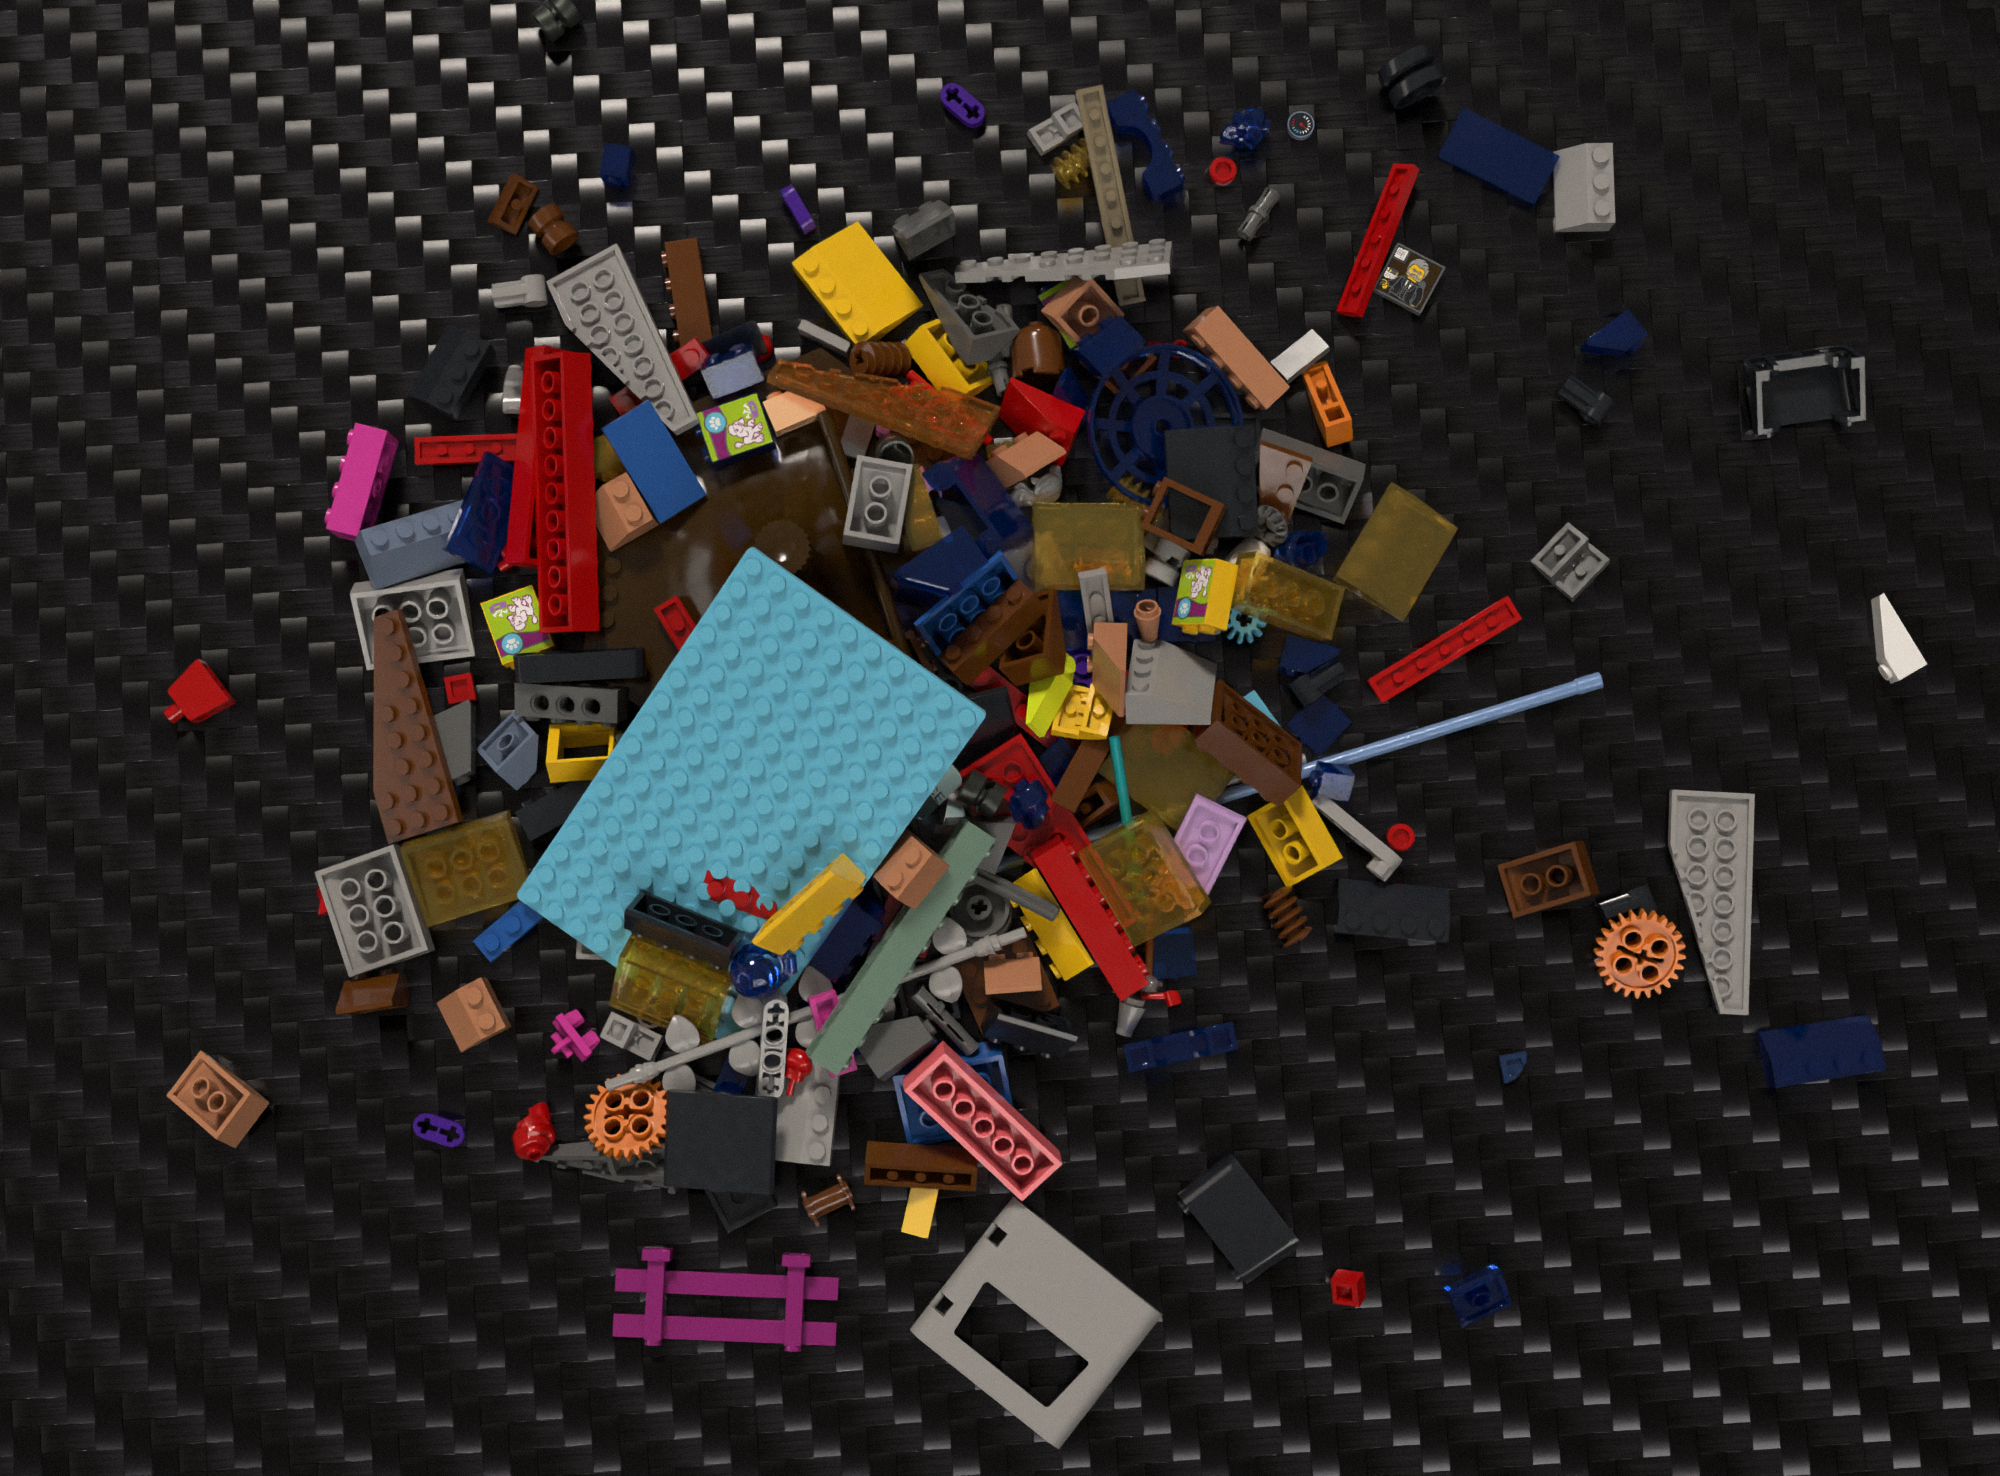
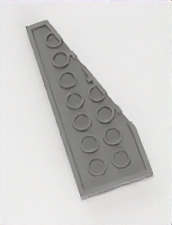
M1153 239L1149 241V244L1138 245V242H1126L1122 244V247L1111 248V245L1096 246L1095 250L1084 251V248H1073L1068 250V253L1057 254V251H1046L1041 253V256L1030 257V254H1019L1014 256V259L1003 260V257H992L987 259V262L977 263L976 260H965L960 265H957L954 273L956 283L987 282L993 280V277H999L1002 282H1012L1020 276H1025V281L1027 282L1065 281L1073 278V275H1078L1082 280H1093L1094 277L1099 275H1105L1106 280L1171 274L1173 248L1172 241L1165 242V239Z
M617 243L546 281L565 325L642 402L650 400L662 422L670 430L679 435L701 423L625 256Z
M1670 790L1668 847L1718 1014L1748 1015L1755 794Z

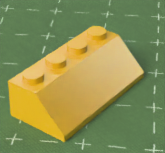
M843 852L773 914L760 928L752 943L780 956L789 949L793 953L804 943L803 937L808 932L811 935L815 934L824 925L822 920L827 915L834 917L844 907L842 902L849 897L853 900L862 892L864 888L861 885L867 876Z
M1034 868L1013 882L1059 906L1037 868ZM1009 900L1014 908L1019 906L1024 913V916L1020 919L1028 932L1034 930L1039 939L1034 942L1042 955L1048 953L1053 963L1049 967L1057 979L1062 977L1066 981L1094 964L1061 908L1057 918L1054 921H1050Z

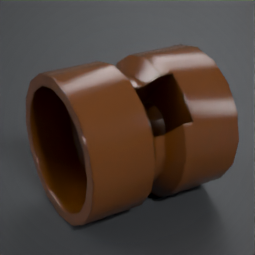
M556 203L548 204L541 208L528 221V225L536 236L543 237L541 242L551 255H557L565 251L579 236L569 221H564V214Z

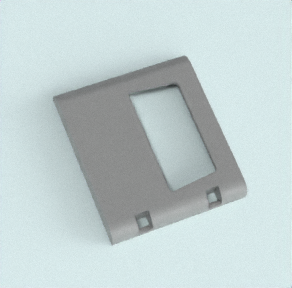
M1013 1196L912 1325L910 1331L1048 1443L1060 1449L1163 1314ZM1000 1227L1007 1234L997 1246L989 1238ZM985 1282H989L1088 1361V1366L1050 1406H1044L955 1335L956 1327ZM944 1296L953 1302L945 1314L935 1308Z

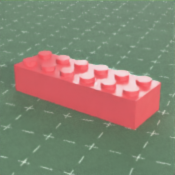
M944 1041L934 1048L903 1078L904 1091L1021 1201L1062 1165L1060 1151Z

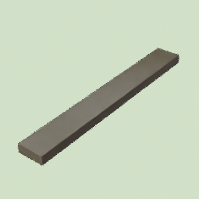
M1103 85L1079 89L1075 92L1106 245H1111V248L1122 247V244L1126 242H1134L1104 89ZM1141 277L1113 280L1118 307L1146 301Z

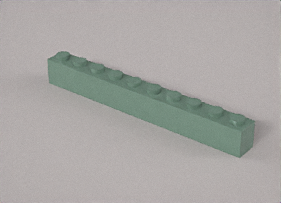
M963 817L961 818L938 853L950 866L915 910L905 904L902 906L806 1049L805 1053L810 1059L837 1076L840 1071H845L852 1061V1053L856 1047L860 1048L868 1037L866 1032L872 1023L876 1024L881 1019L884 1013L883 1007L888 1000L891 1001L897 995L900 988L898 986L904 976L907 977L911 974L915 967V959L919 953H924L931 943L930 937L935 929L939 930L944 925L947 919L946 913L951 906H955L960 901L963 895L962 889L967 882H972L979 870L977 868L982 859H987L990 856L996 839Z

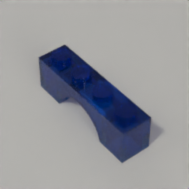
M1133 89L1106 102L1109 119L1116 133L1130 134L1140 138L1150 151L1151 162L1142 173L1141 182L1152 203H1158L1182 191L1183 181L1185 180L1184 173L1179 165H1174L1171 159L1173 153L1169 144L1162 142L1159 136L1161 130L1155 118L1151 119L1146 110H1149V106L1143 95L1139 96L1136 89Z
M1233 1022L1122 1045L1129 1073L1178 1061L1238 1050Z

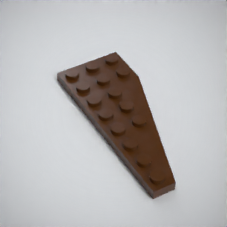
M397 609L374 617L373 792L388 844L464 821L403 609Z

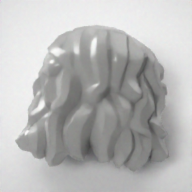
M1048 464L1031 474L1030 476H1033L1031 481L1026 477L1013 484L1012 488L1004 489V503L1007 506L1046 508L1052 505L1059 498L1062 491L1061 488L1063 487L1060 466Z

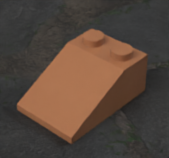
M1094 622V632L1088 633L1087 650H1093V656H1087V673H1092V684L1119 717H1124L1127 623Z
M906 827L872 875L897 900L915 910L950 865Z
M201 1050L166 1095L215 1139L234 1148L237 1147L270 1103L252 1087Z

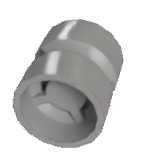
M1159 537L1153 549L1155 556L1148 558L1142 572L1165 585L1174 587L1180 576L1178 569L1183 567V561L1188 560L1191 553L1177 544Z

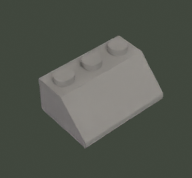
M1584 143L1554 151L1552 159L1555 232L1609 231L1615 224L1613 143Z

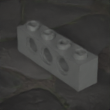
M571 682L515 683V716H525L526 721H541V718H550L551 723H566L567 720H576L577 725H592V722H601L602 727H617L618 723L628 720V687ZM543 696L549 701L548 708L543 704ZM569 698L574 702V710L568 705ZM594 700L599 702L600 712L594 708Z

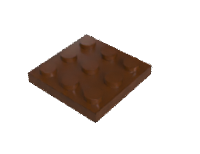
M1027 929L1025 930L1026 938L1004 945L1002 950L992 954H1005L1006 959H1017L1016 953L1033 952V957H1039ZM989 955L983 957L975 956L952 965L961 974L962 990L984 1039H986V1036L983 1035L980 1026L991 996L1043 1012L1060 1006L1041 961L1042 991L986 995L983 961H989Z

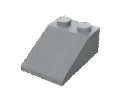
M857 455L842 544L897 554L913 465Z

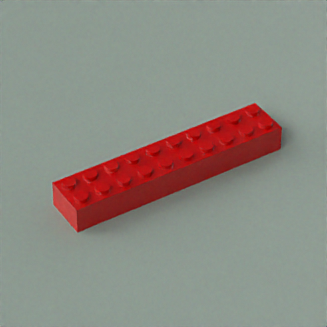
M562 351L531 357L540 633L599 631L597 505L595 502L596 477L594 474L595 449L593 446L594 421L592 416L593 392L590 353Z

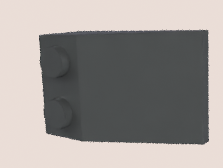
M937 200L934 203L928 201L918 208V212L911 216L905 214L895 221V225L892 226L893 234L909 261L956 235L955 215L952 207L941 200Z

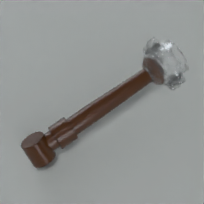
M1145 912L1146 967L1150 974L1146 976L1149 985L1140 989V992L1155 993L1157 992V987H1163V983L1153 976L1156 912Z

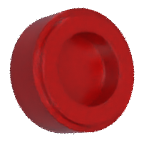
M1228 157L1216 158L1211 163L1209 169L1211 180L1215 184L1222 186L1230 184L1237 172L1236 164Z
M1400 823L1388 830L1386 841L1391 849L1401 852L1413 845L1415 834L1410 826Z

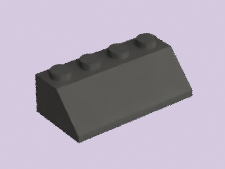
M1263 428L1254 449L1256 493L1259 494L1260 442L1263 440L1313 458L1295 507L1344 524L1363 482L1366 464Z

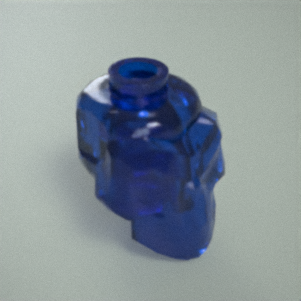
M1247 106L1242 112L1234 111L1232 124L1225 126L1220 134L1219 142L1220 144L1234 145V148L1245 147L1253 149L1256 147V144L1261 142L1263 135L1268 136L1271 120L1266 119V112L1262 108Z
M1304 530L1294 531L1287 535L1283 543L1276 546L1274 552L1275 565L1285 575L1303 573L1308 568L1315 567L1319 557L1324 556L1328 549V536L1319 531H1311L1309 533H1306Z
M1024 778L1012 787L1015 792L1010 796L1009 809L1016 823L1022 822L1024 829L1034 830L1040 826L1046 816V812L1050 810L1046 803L1049 794L1039 780L1034 779L1028 782Z

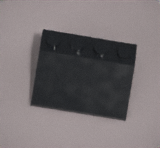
M1222 426L1164 431L1166 477L1227 506L1212 540L1247 539L1259 536L1253 426ZM1169 488L1167 493L1169 533L1186 541L1196 540L1211 506L1173 488Z

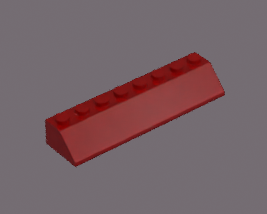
M547 345L525 349L505 564L530 569H537L531 357L566 351Z

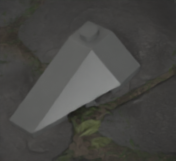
M938 269L919 274V280L953 348L967 365L991 360L1019 333L1020 329L1005 311L1000 308L995 310L987 305L986 298L982 295L976 297L967 291L966 284L956 283L955 277L946 270Z

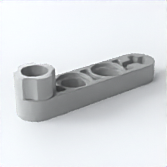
M1319 792L1312 800L1315 809L1373 856L1366 868L1377 878L1386 882L1403 860L1331 799Z
M773 988L767 994H764L762 998L758 1090L761 1096L778 1098L784 1088L789 1008L787 996L781 992V989ZM772 1028H777L781 1030L782 1035L777 1040H770L767 1038L766 1033ZM770 1054H776L780 1057L779 1063L773 1066L767 1065L764 1060ZM768 1074H773L774 1086L772 1090H767Z

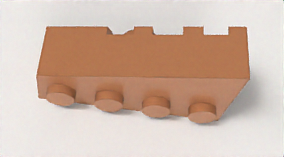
M1219 306L1205 309L1183 330L1187 337L1227 376L1231 385L1236 389H1240L1246 395L1245 400L1252 408H1258L1259 410L1268 409L1290 388Z

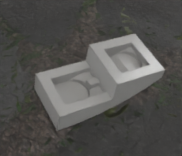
M1074 101L1054 112L1051 118L1028 130L1027 136L1041 156L1083 130L1079 107Z
M611 1012L599 1036L651 1062H654L665 1039V1036L614 1012Z

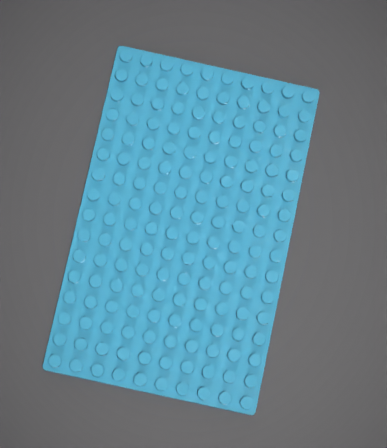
M750 547L518 891L517 897L717 1039L745 1030L747 1028L740 1027L732 1017L733 1005L739 992L747 990L761 1001L763 995L773 988L781 989V992L786 995L854 899L851 900L849 897L842 902L844 907L834 917L827 915L822 920L824 925L815 934L811 935L808 932L803 937L804 943L792 953L789 949L780 956L752 943L755 935L767 921L766 919L737 910L732 900L726 899L721 903L709 900L711 896L707 892L708 884L703 883L707 870L716 879L727 877L735 880L736 882L733 886L735 892L745 891L748 894L751 886L754 887L760 895L757 899V907L760 909V905L763 903L768 911L772 909L773 901L776 902L778 911L843 852L867 876L861 885L864 887L985 719L986 712L757 548ZM643 890L742 930L745 934L735 962L728 971L725 969L718 970L700 959H690L683 955V952L676 949L663 948L656 941L649 938L634 936L631 931L624 929V913L626 908Z

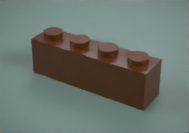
M697 237L664 242L666 251L661 252L664 268H668L670 276L665 278L667 293L672 294L674 304H669L671 319L676 320L678 329L673 330L675 346L681 347L695 336L702 343L714 336L699 242Z
M1018 578L938 657L966 686H969L1048 609Z
M867 1141L864 1184L976 1192L978 1160L964 1147Z

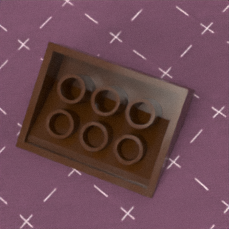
M1219 679L1215 684L1211 725H1197L1194 742L1202 752L1209 753L1216 758L1217 762L1224 769H1230L1243 784L1250 785L1257 790L1265 801H1271L1279 807L1301 787L1302 743Z

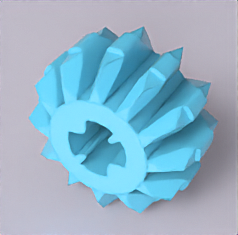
M1245 597L1241 606L1240 601L1235 598L1233 600L1234 608L1231 606L1227 630L1230 629L1231 632L1228 634L1227 639L1231 640L1236 634L1238 635L1237 644L1242 643L1243 636L1246 637L1248 643H1252V633L1257 637L1262 635L1258 627H1265L1267 622L1258 618L1265 616L1266 613L1264 610L1255 611L1259 606L1257 601L1250 607L1248 606L1249 598ZM1241 615H1246V620L1250 621V624L1247 623L1245 627L1240 626V621L1236 620V617L1239 619Z

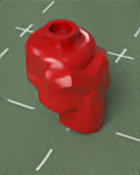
M545 1102L530 1107L528 1109L529 1115L516 1125L512 1141L516 1155L522 1159L530 1161L540 1159L549 1151L550 1146L555 1141L554 1125L551 1122L549 1107Z

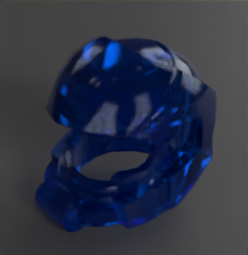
M753 943L744 945L734 955L730 966V977L735 986V991L751 999H761L773 995L784 982L789 980L792 974L798 972L797 957L795 954H791L789 950L780 956ZM764 954H768L773 958H777L781 964V973L778 967L769 958L763 957Z

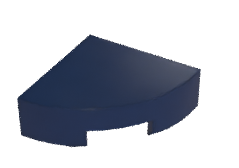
M1526 1051L1498 1056L1504 1084L1515 1080L1520 1075L1527 1062Z

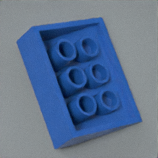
M998 551L914 622L920 638L946 668H948L938 655L1019 578L1001 551Z
M991 1041L980 1042L978 1048L969 1056H966L959 1047L951 1048L1013 1106L1001 1044ZM929 1053L920 1055L892 1076L907 1144L927 1145L955 1139L904 1091L903 1078Z

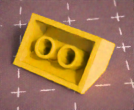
M939 318L921 325L904 343L908 347L911 357L917 362L927 379L938 392L956 407L969 401L994 383L992 376L988 375L987 361L967 365L953 348Z
M1303 785L1279 807L1270 802L1247 816L1286 887L1300 882L1343 858Z

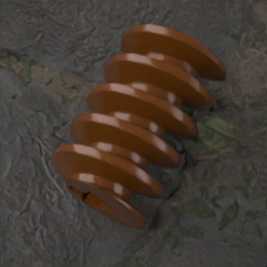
M860 341L851 350L849 365L853 374L857 376H905L911 367V354L908 347L901 342Z
M1292 886L1282 887L1259 898H1268V901L1263 905L1264 909L1273 908L1268 918H1278L1273 928L1283 929L1278 935V939H1288L1282 946L1283 948L1307 938V935L1313 929L1312 926H1302L1308 918L1307 916L1298 917L1303 908L1302 906L1293 907L1298 897H1288V894L1293 890Z

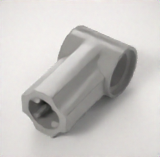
M526 275L518 281L492 284V298L496 309L519 305L540 307L548 304L544 275Z

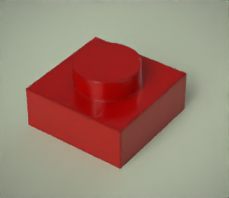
M473 673L444 678L449 705L460 704L466 700H477Z

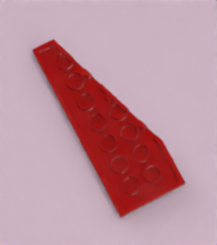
M1021 732L959 771L962 784L957 788L958 791H960L973 768L986 775L988 782L995 780L1007 787V791L993 816L1013 815L1018 817L1007 846L1019 854L1034 868H1037L1041 873L1030 851L1057 834L1060 835L1062 840L1068 838L1078 855L1074 860L1076 863L1082 861L1092 878L1088 883L1091 887L1095 884L1097 885L1106 901V904L1103 905L1104 909L1111 908L1121 927L1117 929L1118 932L1140 919L1072 811L1050 800L1056 787ZM973 805L969 807L975 815V817L983 816L982 814L976 812V806Z

